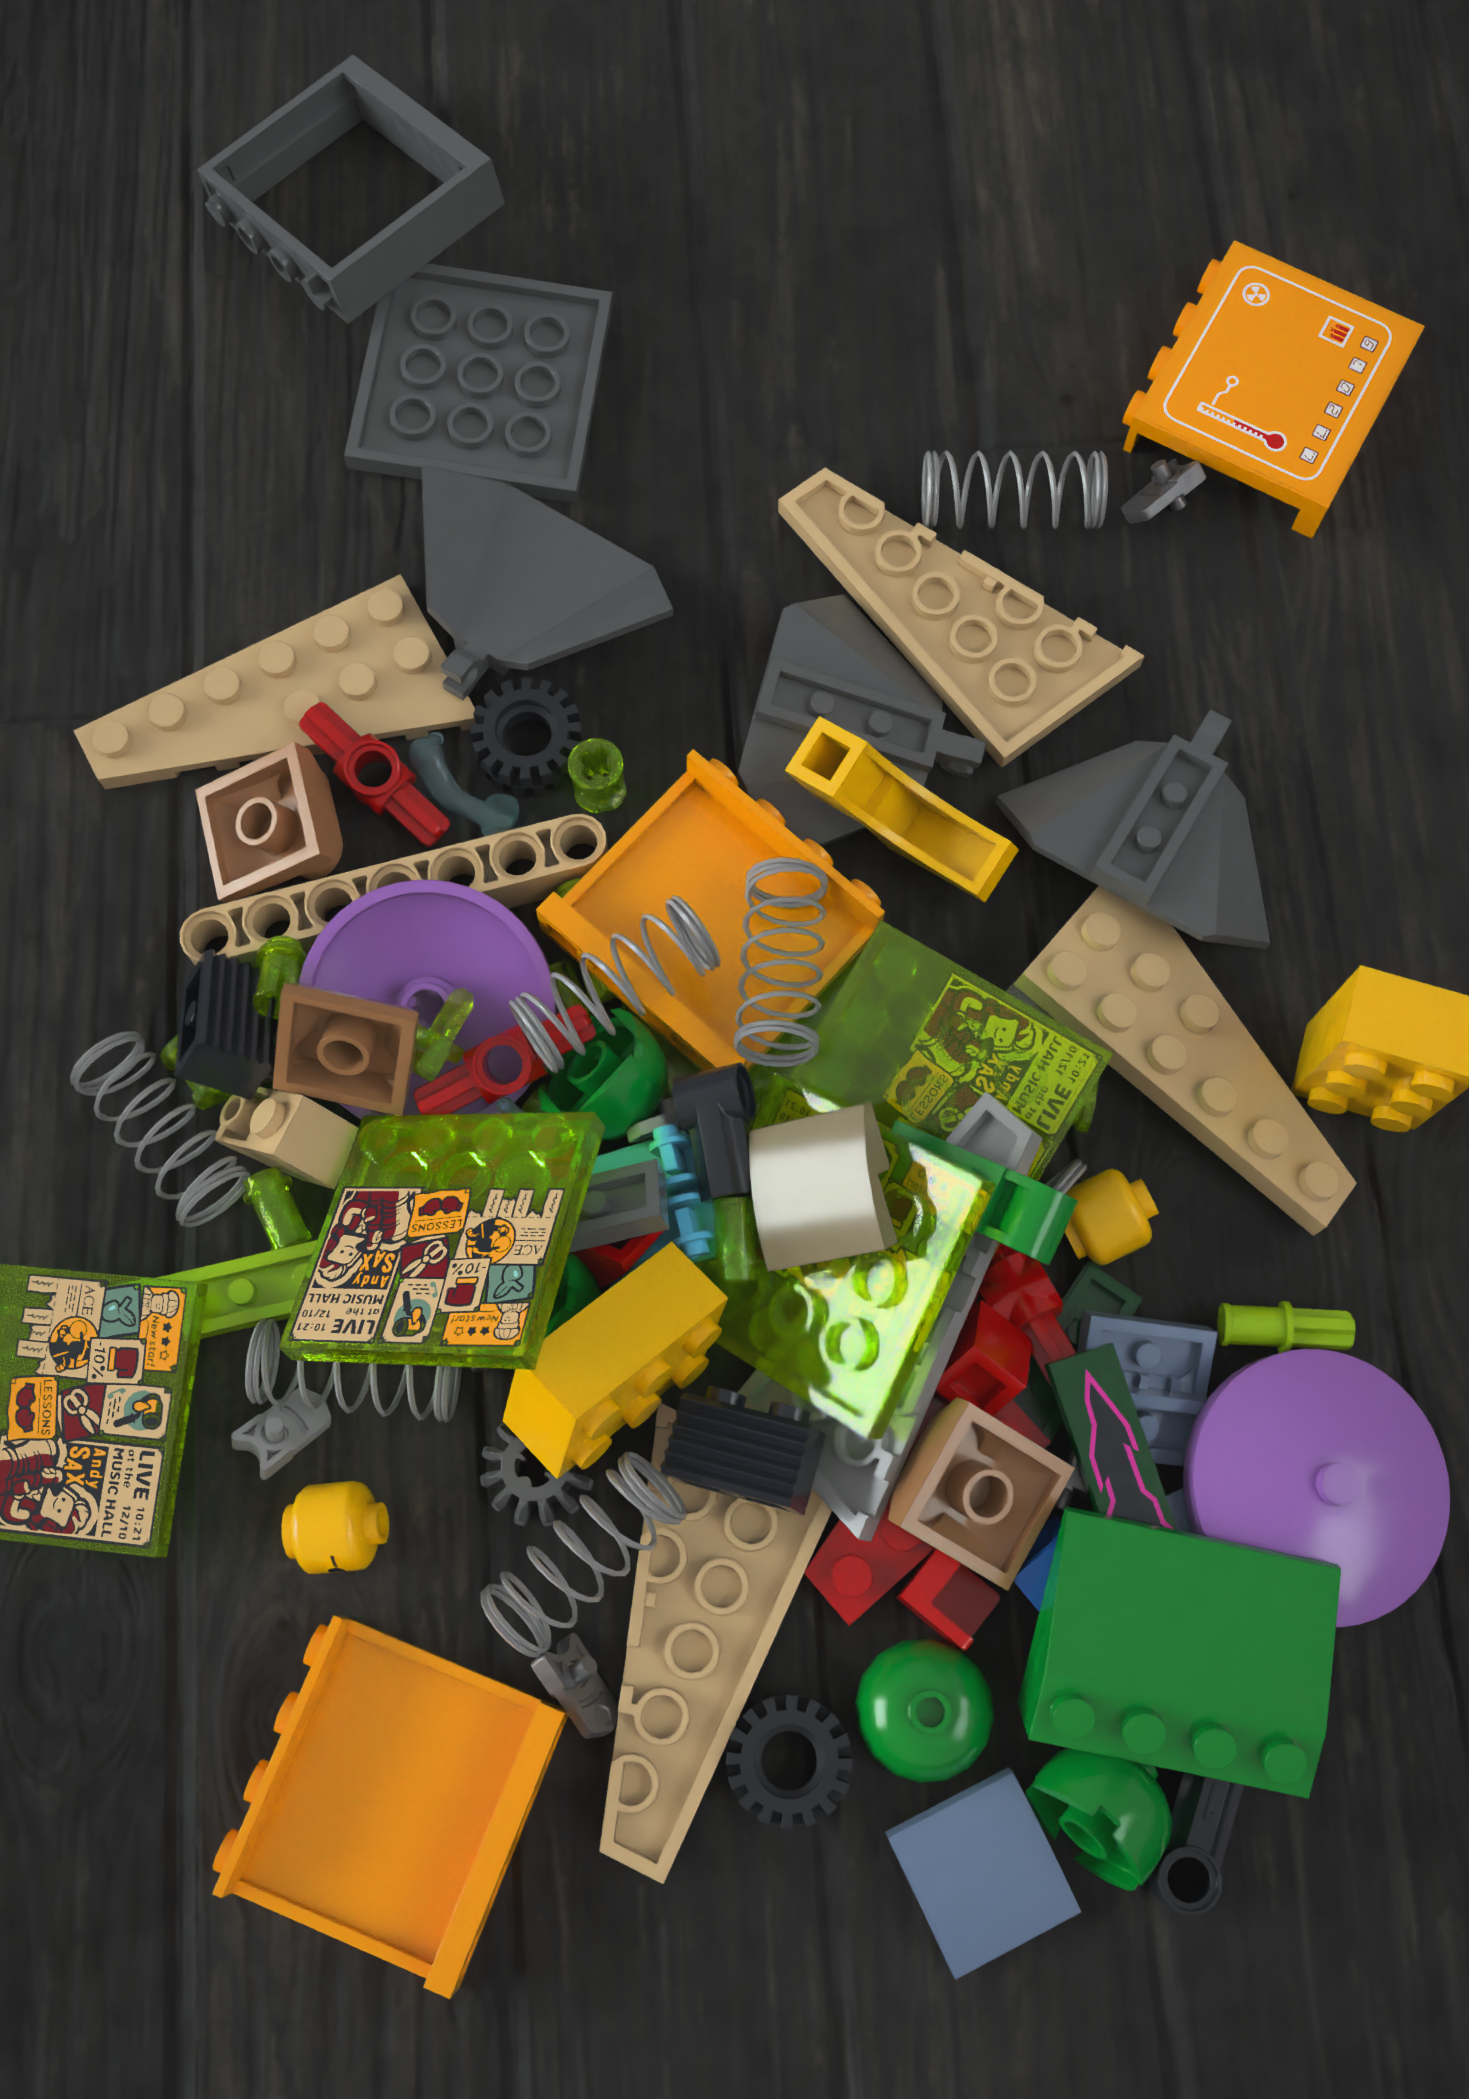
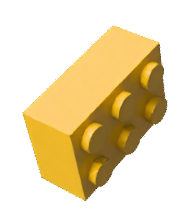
M1360 965L1307 1024L1291 1092L1293 1095L1308 1099L1307 1104L1310 1107L1322 1112L1342 1114L1346 1111H1351L1371 1117L1370 1122L1384 1130L1393 1132L1415 1130L1469 1088V996Z
M671 1241L518 1358L502 1421L556 1479H559L576 1464L582 1470L588 1468L609 1448L612 1443L611 1435L626 1423L632 1429L641 1425L660 1405V1395L674 1384L680 1389L687 1387L704 1371L709 1363V1360L705 1357L707 1349L717 1340L722 1332L718 1322L728 1297Z

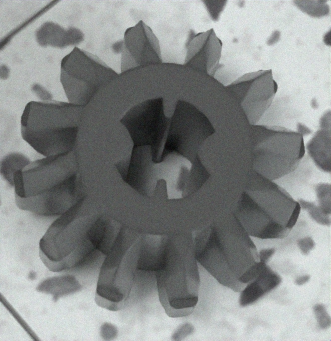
M505 1423L500 1424L496 1429L497 1433L509 1445L505 1451L486 1446L482 1452V1456L492 1463L501 1464V1470L487 1472L480 1477L481 1485L485 1488H496L506 1485L494 1498L492 1507L498 1512H503L519 1499L514 1522L524 1527L531 1520L535 1505H538L540 1520L545 1527H552L553 1521L556 1520L552 1504L559 1501L567 1512L575 1515L580 1510V1506L567 1492L571 1486L582 1491H592L594 1481L585 1475L576 1474L575 1468H580L576 1464L559 1479H556L551 1473L545 1472V1475L550 1480L538 1487L531 1478L522 1476L523 1464L532 1465L527 1458L533 1453Z

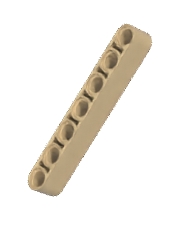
M572 814L204 908L192 913L184 921L180 930V944L185 954L196 966L204 953L206 945L212 939L218 936H227L226 946L216 955L226 953L228 959L238 957L240 963L250 962L253 968L262 966L264 971H269L304 962L316 938L329 923L325 921V918L332 908L339 905H349L368 892L397 882L410 880L449 882L453 877L460 874H468L475 877L473 883L469 886L470 888L485 893L508 909L546 899L553 891L556 893V889L561 884L569 880L582 878L609 851L606 833L601 823L595 818L585 814ZM577 844H588L595 848L591 856L585 859L575 860L566 855L567 851ZM518 859H528L535 862L534 867L523 875H512L506 872L507 867ZM284 920L290 921L288 930L282 936L274 939L264 938L266 930L273 923Z

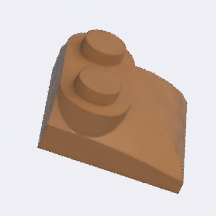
M292 742L195 790L217 898L221 902L228 903L297 876L310 880L323 878L333 871L341 858L343 842L329 780L310 750L296 742Z
M284 983L280 997L273 1089L403 1116L408 1100L411 1075L417 1058L415 1044L419 1012L401 1005L310 985Z
M956 1397L951 1403L938 1410L931 1417L903 1466L889 1499L890 1512L888 1520L1008 1591L1075 1468L972 1403Z

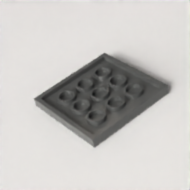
M427 263L377 301L344 454L346 467L348 469L422 480L421 464L505 482L531 497L577 504L612 311V292Z

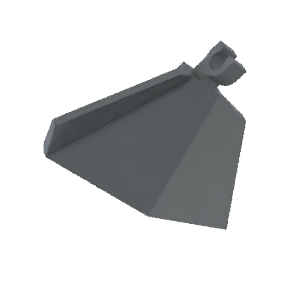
M421 464L427 612L454 638V646L457 648L441 664V673L448 676L443 681L444 690L464 700L489 667L502 675H505L510 668L528 671L673 616V607L654 566L508 483Z
M845 594L798 602L783 608L736 776L741 790L754 801L762 798L771 803L785 819V827L800 840L804 841L806 838H809L822 847L867 830V828L860 822L815 798L785 771L819 716L867 741L882 756L922 786H924L927 775L933 768L934 761L940 763V766L947 772L969 779L973 769L981 765L986 742L942 729L946 712H942L943 700Z
M1210 709L1191 742L1175 734L1169 743L1134 741L997 796L995 803L1032 850L1200 941L1267 949L1270 945L1245 797L1224 772L1229 763L1213 755L1232 720Z

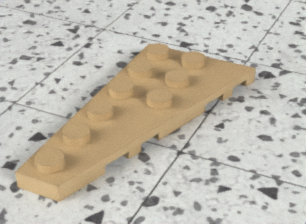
M823 468L778 499V512L972 735L976 739L986 742V751L1001 768L1126 678L1142 664L1143 654L1127 645L1122 650L1096 634L1097 627L1080 617L1075 621L1044 604V596L966 550L962 554L954 551L936 540L937 533L920 523H917L914 527L885 510V503L827 468Z
M400 574L73 731L98 781L104 789L178 778L182 771L215 766L218 771L239 768L240 762L262 758L292 742L308 748L312 755L324 754L325 752L302 732L299 727V722L305 712L319 702L326 703L361 737L368 733H372L377 739L405 735L406 739L410 740L428 737V731L460 726L462 731L471 730V723L476 724L473 715L475 707L470 698L467 696L464 700H461L443 689V681L448 676L441 673V664L447 657Z
M1098 886L1013 984L1087 1047L1101 1054L1106 1063L1311 1235L1314 1236L1327 1227L1357 1184L1175 928L1169 923Z
M660 1403L657 1409L655 1438L650 1463L660 1473V1465L665 1460L664 1451L669 1446L668 1438L672 1434V1424L676 1420V1410ZM662 1474L682 1499L687 1516L679 1525L664 1524L652 1518L656 1529L657 1545L653 1550H639L623 1682L618 1706L615 1743L599 1851L662 1884L666 1880L832 1512L829 1506L813 1489H811L806 1512L803 1516L686 1485ZM648 1480L647 1487L663 1503L671 1508L659 1490ZM644 1519L640 1544L648 1545L652 1539Z

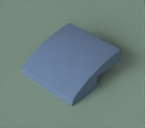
M1083 1310L1077 1353L1107 1342L1114 1344L1154 1463L1184 1467L1187 1442L1193 1424L1208 1399L1206 1395L1218 1332L1203 1325Z
M1010 1767L885 1832L955 1980L1081 1913L1050 1844Z

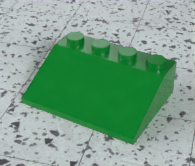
M1065 1506L1017 1701L1028 1740L1109 1757H1120L1132 1762L1309 1799L1327 1730L1341 1568L1338 1564Z

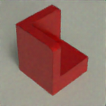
M981 1300L969 1311L935 1391L949 1402H952L956 1397L966 1400L993 1417L1027 1387L1032 1340Z
M936 1548L931 1551L895 1597L948 1643L956 1646L962 1652H966L974 1642L972 1636L1000 1600L999 1594L965 1565Z

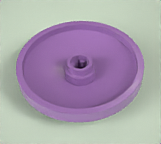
M439 880L397 882L368 892L351 902L325 926L316 938L307 955L298 983L401 1005L419 1012L415 1044L417 1058L411 1075L408 1100L403 1116L339 1103L353 1115L370 1125L385 1131L415 1137L446 1136L450 1130H461L469 1125L485 1124L513 1105L530 1086L528 1084L490 1105L482 1097L435 1123H430L423 1117L413 1095L417 1087L463 1064L462 1052L517 1024L518 1022L510 1010L509 1000L514 1001L515 996L520 997L521 992H528L545 1004L554 1015L556 1014V1002L550 986V967L541 947L526 925L507 907L485 893L464 885ZM525 998L526 1003L540 1022L548 1019L532 1001ZM498 1045L489 1054L488 1066L496 1078L503 1081H512L517 1079L522 1071V1059L514 1048L507 1045Z
M1300 1349L1264 1357L1247 1364L1230 1375L1209 1396L1193 1424L1187 1442L1184 1458L1183 1486L1187 1514L1193 1533L1338 1564L1341 1568L1336 1627L1359 1625L1390 1613L1418 1590L1439 1557L1447 1533L1450 1515L1449 1477L1439 1441L1431 1424L1413 1398L1387 1374L1365 1361L1336 1351Z

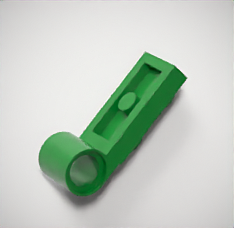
M895 1121L888 1139L905 1148V1155L894 1177L897 1181L904 1184L919 1153L986 1191L969 1229L1044 1264L1050 1265L1079 1201L993 1161L903 1122ZM885 1148L886 1154L890 1156L889 1149Z

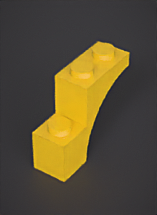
M820 716L785 769L790 776L815 798L863 824L889 849L984 903L1019 851L1010 840L973 820L917 783L882 756L867 741Z

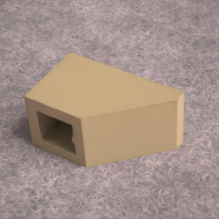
M259 1087L251 1100L235 1095L228 1099L221 1111V1125L214 1141L302 1181L335 1189L364 1131L304 1095Z

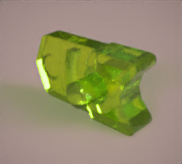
M464 988L454 990L429 1029L418 1023L414 1073L433 1082L446 1060L454 1064L460 1061L464 1049L453 1043V1040L473 1008V994Z

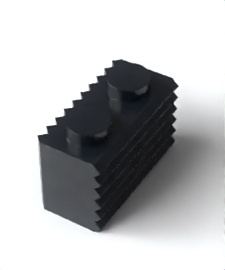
M214 949L204 951L182 989V1005L179 1017L181 1021L178 1027L180 1031L177 1036L179 1040L175 1056L177 1057L175 1077L251 1100L263 1081L270 1083L273 1080L276 1044H273V1037L278 1029L280 999L276 998L277 976L274 970L265 972L262 966L253 968L250 962L240 963L238 957L228 959L226 953L216 955Z
M708 1386L705 1397L684 1392L680 1397V1407L676 1411V1420L672 1424V1434L668 1438L669 1446L664 1451L665 1460L660 1465L661 1473L686 1485L804 1516L826 1438L824 1432L813 1424L808 1423L811 1413L779 1402H771L768 1413L745 1408L746 1396L714 1386Z

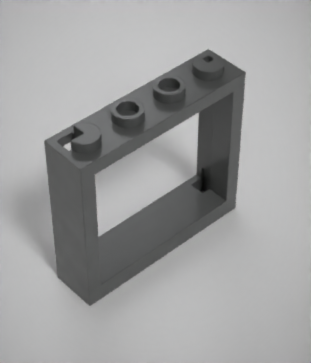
M351 55L197 169L209 196V201L205 203V206L213 218L223 227L228 224L234 227L244 244L254 254H258L261 251L266 254L275 269L286 281L291 282L294 279L298 281L319 309L325 310L329 307L348 324L505 204L495 169L489 156L355 55ZM363 120L444 184L331 268L256 206L253 201Z

